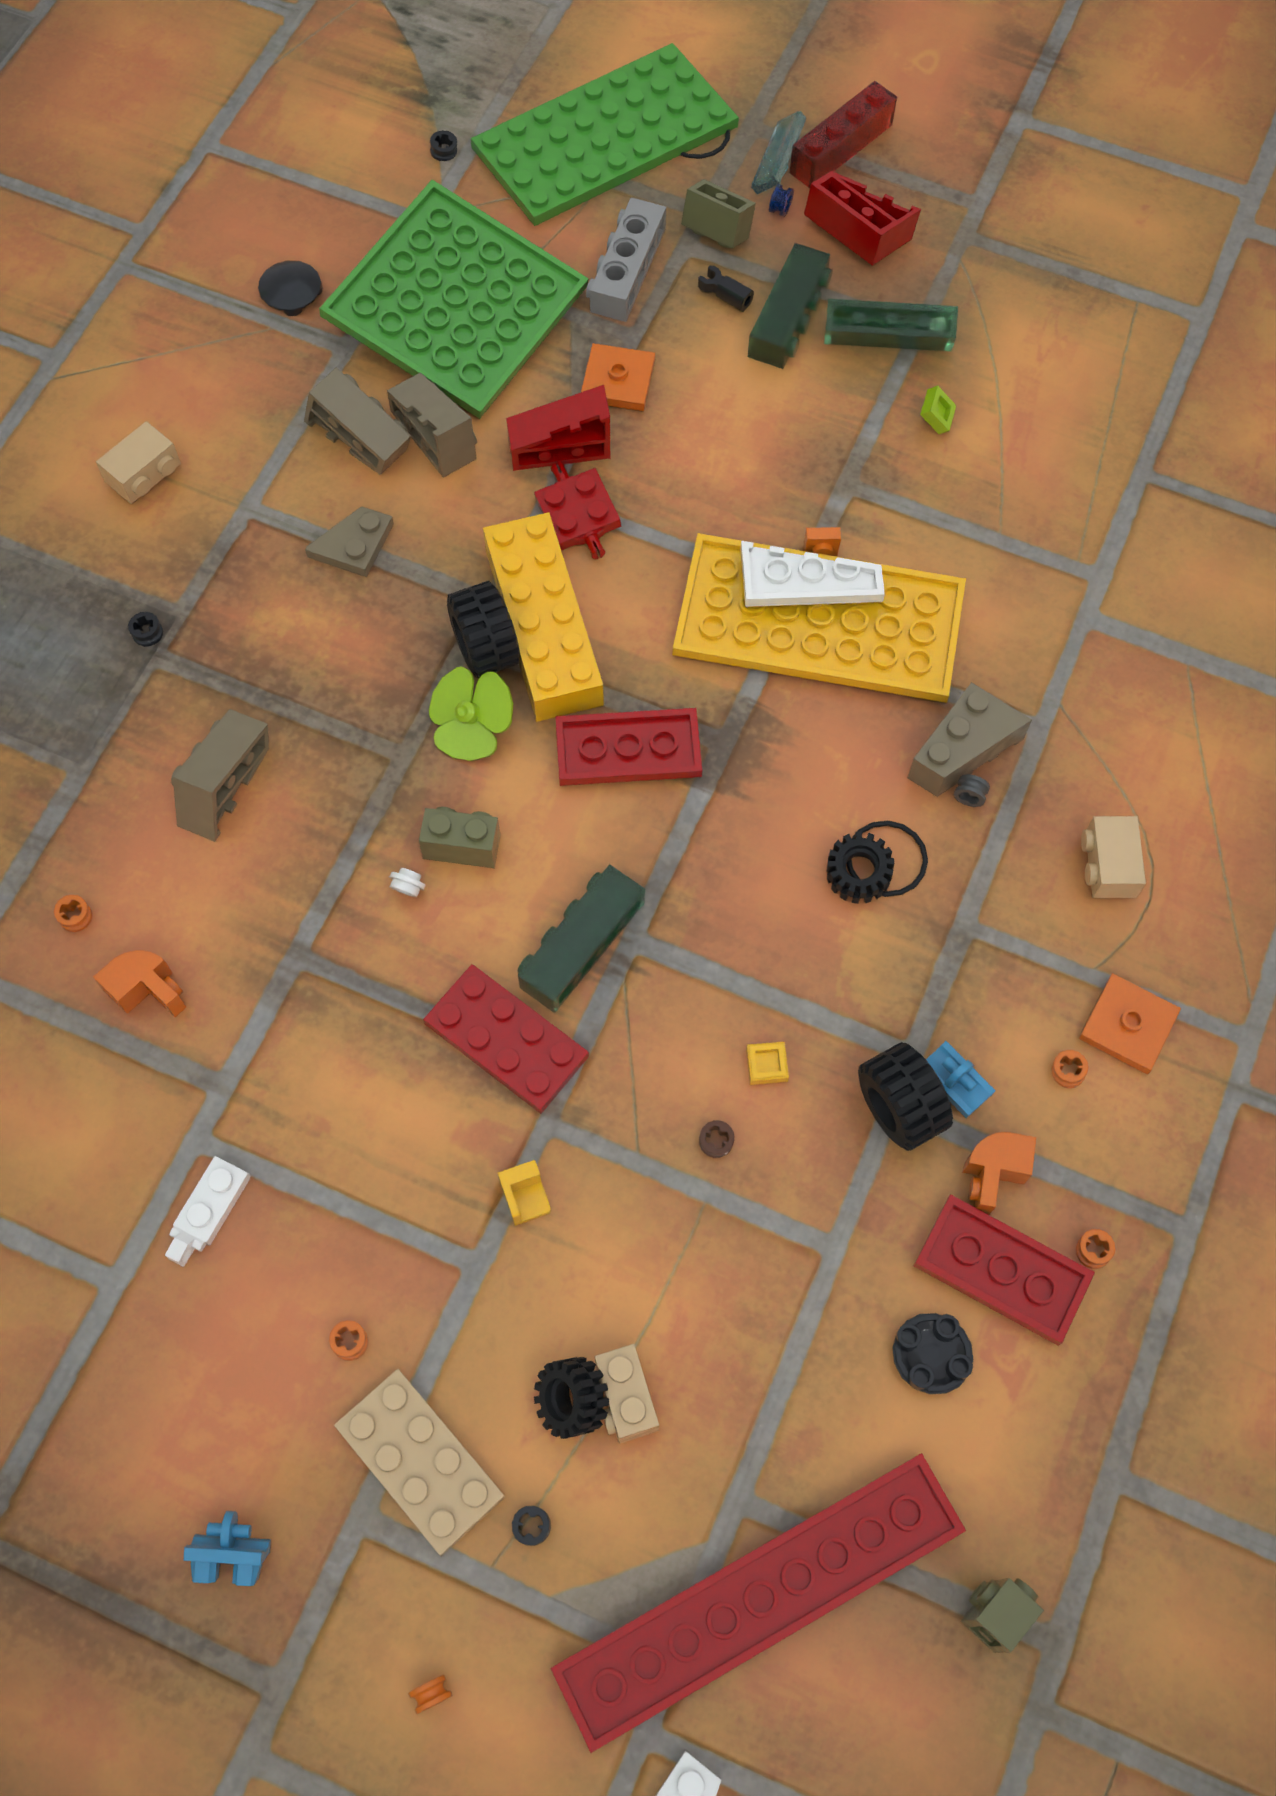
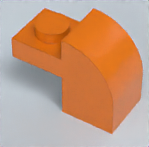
M144 950L123 953L111 960L93 976L102 990L127 1014L149 994L160 1002L174 1017L178 1016L186 1008L179 997L183 990L169 977L173 972L165 960L155 953Z
M999 1132L987 1136L976 1145L967 1158L962 1173L977 1175V1177H972L968 1194V1199L974 1201L975 1208L988 1215L991 1214L996 1208L999 1180L1023 1185L1028 1181L1033 1172L1037 1137L1011 1132Z

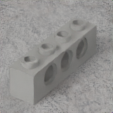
M631 197L626 209L620 210L617 230L610 233L606 255L600 256L597 264V275L595 279L591 278L587 286L586 297L590 298L591 313L624 322L627 321L666 230V206Z

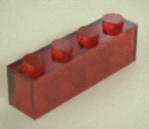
M872 82L792 145L789 173L810 188L811 183L830 171H836L893 125L897 96L878 82Z

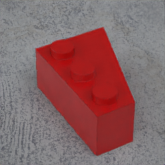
M830 171L811 183L804 211L806 217L872 266L912 240L921 212L920 208L912 205L910 210L894 204V197L885 194L883 198L866 192V185Z
M604 385L506 418L513 471L552 466L554 463L558 465L557 462L571 464L611 459L610 413Z

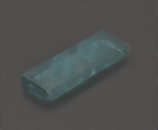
M797 111L777 122L752 182L751 188L757 195L779 185L783 175L788 170L789 160L797 148L798 138L807 119L801 111Z

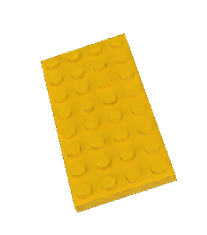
M697 533L672 655L947 703L950 694L966 578L879 564L882 566L885 592L883 602L745 607L741 540ZM753 543V547L770 549L771 546ZM784 548V552L804 555L806 552ZM818 554V557L821 559L835 561L837 558L836 556Z

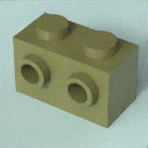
M703 179L687 189L681 224L692 229L697 235L707 236L718 241L719 245L733 249L749 238L756 203Z
M448 807L425 808L419 836V845L423 859L495 869L501 836L498 817H492V815L480 811L473 812L472 814L460 813Z
M1010 1578L996 1581L992 1579L988 1583L983 1581L972 1593L968 1601L973 1606L961 1622L994 1653H1011L1044 1610L1035 1602L1038 1598L1035 1591L1019 1578L1014 1582Z

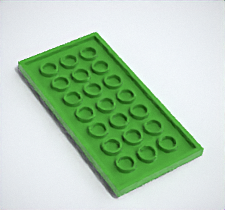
M671 43L472 137L471 148L532 224L536 226L679 156L682 152L686 153L726 133L729 129L731 131L737 128L739 117L680 50Z

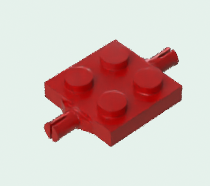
M557 462L558 468L556 463L551 466V471L557 482L534 492L542 514L550 513L561 551L574 545L587 544L593 559H598L597 551L600 558L605 555V550L599 538L605 533L622 526L619 515L596 468L569 477L563 462Z

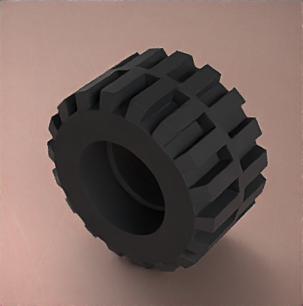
M485 581L448 594L447 610L461 653L470 671L479 678L486 672H498L518 665L520 650L517 636L507 607L498 589L490 581Z
M900 1042L859 1066V1083L870 1111L888 1137L904 1150L911 1151L952 1126L953 1115L950 1101L939 1077L928 1061L909 1044Z

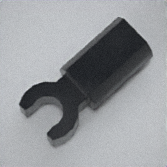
M710 265L708 267L707 277L710 279H706L703 276L698 278L700 290L707 293H716L718 298L742 312L747 309L753 300L754 291L727 275L725 277L722 276L719 268Z

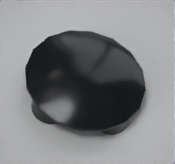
M287 260L274 264L263 273L259 280L258 290L261 299L270 307L284 310V313L288 316H297L302 312V308L312 303L322 293L323 287L318 272L311 265L301 261Z
M937 1313L919 1314L907 1320L896 1333L892 1347L894 1364L902 1379L914 1389L927 1394H946L960 1387L971 1374L974 1360L972 1344L954 1316L949 1314L939 1315Z

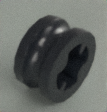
M442 130L435 132L431 136L430 153L434 159L449 161L456 156L457 138L453 133Z
M140 612L134 615L128 623V630L138 645L144 647L155 645L163 636V628L157 616L153 613ZM149 625L148 629L150 631L142 633V626Z
M525 1506L519 1509L512 1521V1532L515 1538L527 1546H535L544 1542L551 1530V1521L548 1514L536 1506ZM527 1514L532 1518L540 1516L543 1521V1525L538 1526V1528L542 1529V1532L537 1537L530 1533L523 1536L520 1531V1526H525L524 1523H521V1519Z

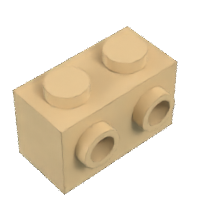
M146 421L99 458L96 464L104 482L132 504L141 496L146 495L165 476L172 474L181 462L174 443Z
M1094 816L1088 828L1083 830L1081 836L1082 850L1088 853L1089 863L1085 867V881L1087 885H1091L1092 898H1137L1146 885L1138 816Z
M635 1344L595 1356L596 1368L594 1371L601 1370L604 1376L599 1381L601 1384L607 1383L608 1391H603L605 1398H609V1406L607 1409H604L608 1412L606 1419H604L608 1435L616 1433L620 1444L659 1431L658 1419Z

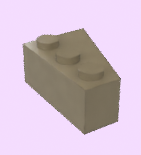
M337 367L309 392L304 422L310 427L316 423L327 430L326 438L333 443L340 439L350 446L349 453L381 475L407 450L411 435L408 433L405 425L397 419L393 420L384 411L377 399L368 397L359 388L353 377L343 374Z
M418 373L387 390L392 414L405 425L411 438L443 478L476 460L475 444H477V439L473 432L472 418L422 373Z
M971 682L914 757L907 778L938 797L956 785L960 776L971 775L975 769L987 761L991 762L998 757L999 753L1011 745L1021 742L1027 733L1032 719Z
M229 709L221 720L214 722L207 737L194 746L191 756L183 765L177 766L173 772L171 784L174 787L177 827L216 842L221 833L217 829L220 819L225 811L232 814L237 805L232 798L241 783L248 786L269 749L267 723Z

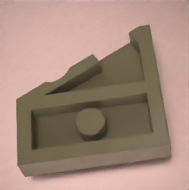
M361 506L310 543L305 549L307 557L367 577L394 525L393 517Z

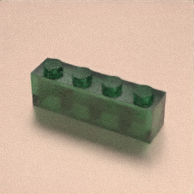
M798 243L794 244L750 333L747 357L782 369L789 357H795L800 342L798 337L800 333H806L811 319L809 314L811 310L816 311L822 296L820 291L822 287L827 288L833 273V269L829 268L831 254Z
M828 299L824 344L952 351L956 340L958 306Z
M610 864L602 874L597 872L593 875L587 884V892L580 900L574 899L568 905L563 915L565 917L557 928L552 926L545 933L539 950L534 956L532 954L527 955L518 967L519 988L554 1013H556L645 903V888Z

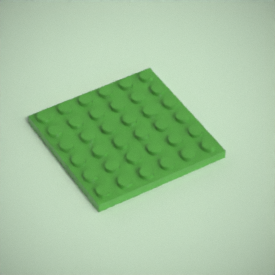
M431 180L324 302L319 311L322 318L412 376L422 373L454 403L480 419L587 288L589 278L436 181Z

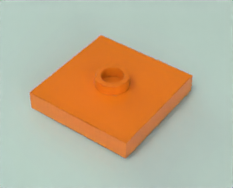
M592 343L581 392L604 385L608 406L644 411L655 364V353Z
M1112 973L1078 1039L1148 1075L1162 1050L1181 1008Z

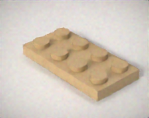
M399 1369L395 1370L334 1425L441 1557L505 1498L504 1494Z

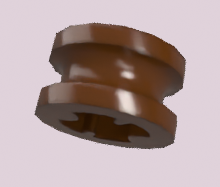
M713 1120L707 1123L702 1128L699 1136L701 1150L713 1158L727 1155L734 1143L732 1128L720 1120ZM718 1130L720 1136L726 1135L728 1142L723 1141V1147L716 1149L714 1143H707L706 1137H711L710 1131Z

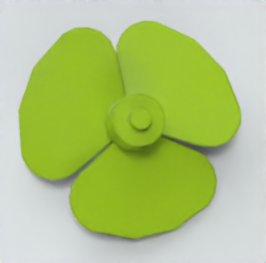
M456 667L442 677L432 693L429 716L435 724L441 725L434 733L435 745L438 749L456 759L474 761L490 757L496 751L498 744L497 738L493 733L505 732L512 723L513 700L510 689L499 674L486 672L479 677L473 696L474 677L471 671L464 667Z

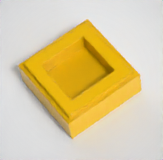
M785 1042L747 1045L746 1053L750 1085L788 1082L789 1072Z

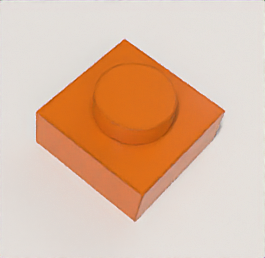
M840 527L806 528L803 551L838 557L841 542Z

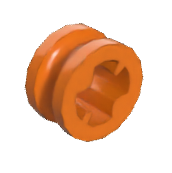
M67 895L56 903L54 916L63 929L69 932H78L90 924L92 911L82 897ZM77 907L81 912L80 915H73L69 920L66 916L67 911L73 912Z
M1062 1051L1053 1062L1052 1076L1060 1086L1075 1088L1084 1081L1087 1075L1088 1061L1078 1051ZM1062 1062H1065L1067 1065L1076 1064L1078 1068L1075 1074L1077 1076L1071 1072L1066 1075L1062 1073L1064 1067Z
M1091 1229L1085 1232L1076 1245V1255L1079 1261L1091 1269L1104 1267L1113 1258L1116 1250L1112 1237L1100 1229ZM1090 1240H1094L1097 1246L1103 1245L1105 1248L1100 1254L1101 1258H1097L1095 1252L1087 1251L1086 1248L1091 1244Z
M346 1320L334 1326L330 1332L329 1343L331 1349L339 1358L352 1361L365 1353L368 1346V1337L360 1324L355 1321ZM345 1331H350L352 1335L359 1334V1340H354L356 1347L348 1350L345 1345L340 1347L338 1345L339 1340H344L341 1334Z
M444 1674L408 1693L410 1698H414L417 1701L416 1714L453 1696L451 1690L447 1691L444 1688V1681L446 1680Z

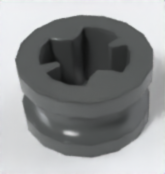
M970 774L962 775L958 780V787H956L953 795L957 801L964 805L981 807L985 803V795L988 794L990 785L981 777Z

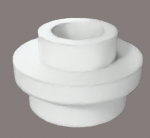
M401 868L399 873L391 872L389 876L392 879L390 888L416 898L419 891L424 890L426 885L420 882L422 875L406 868Z

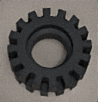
M855 832V837L852 839L850 834L843 836L842 842L837 840L833 850H830L826 870L828 872L827 880L828 883L832 882L831 889L833 892L837 893L840 891V898L845 901L850 896L853 897L852 903L858 904L859 898H864V902L869 903L873 896L876 899L881 897L883 890L887 891L890 885L895 864L894 858H891L892 851L890 847L884 848L885 841L881 838L875 842L873 840L874 834L868 833L867 838H862V832ZM858 856L869 859L874 866L873 874L866 879L853 878L846 870V864L850 859Z
M574 1357L547 1363L544 1366L545 1370H541L537 1375L541 1381L535 1382L534 1390L539 1391V1396L534 1397V1404L540 1403L541 1409L536 1412L538 1418L545 1417L546 1420L542 1425L546 1430L552 1429L551 1435L555 1437L560 1436L561 1439L594 1432L595 1429H599L603 1425L600 1420L607 1417L608 1412L602 1409L604 1406H609V1398L603 1397V1391H608L607 1383H600L599 1380L604 1375L601 1370L594 1371L596 1364L593 1361L586 1362L587 1358ZM569 1388L573 1396V1406L570 1401Z

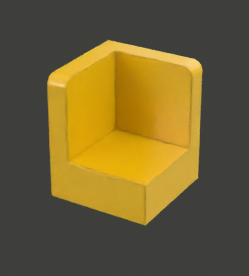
M535 1160L498 1172L499 1181L515 1226L551 1212Z

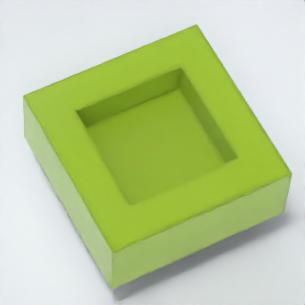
M937 385L927 389L920 415L938 434L950 431L956 405Z

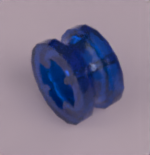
M777 184L770 200L769 212L775 213V211H779L780 216L785 217L793 200L794 189L788 188L785 190L783 185Z

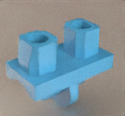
M947 1041L926 1059L939 1077L949 1101L965 1118H968L996 1091L973 1068L974 1064L970 1060L966 1061Z
M226 1511L222 1523H208L207 1535L195 1534L191 1545L184 1547L183 1561H191L192 1581L194 1583L216 1582L219 1578L220 1563L234 1564L233 1584L237 1586H254L259 1579L262 1563L270 1553L271 1539L250 1538L252 1526L238 1524L237 1512Z

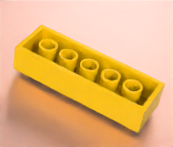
M550 513L483 527L486 554L496 588L504 600L517 636L520 650L519 665L536 722L604 706L603 682Z

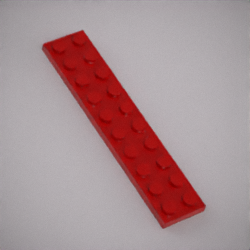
M921 1453L550 1669L589 1751L592 1753L964 1533L966 1529Z

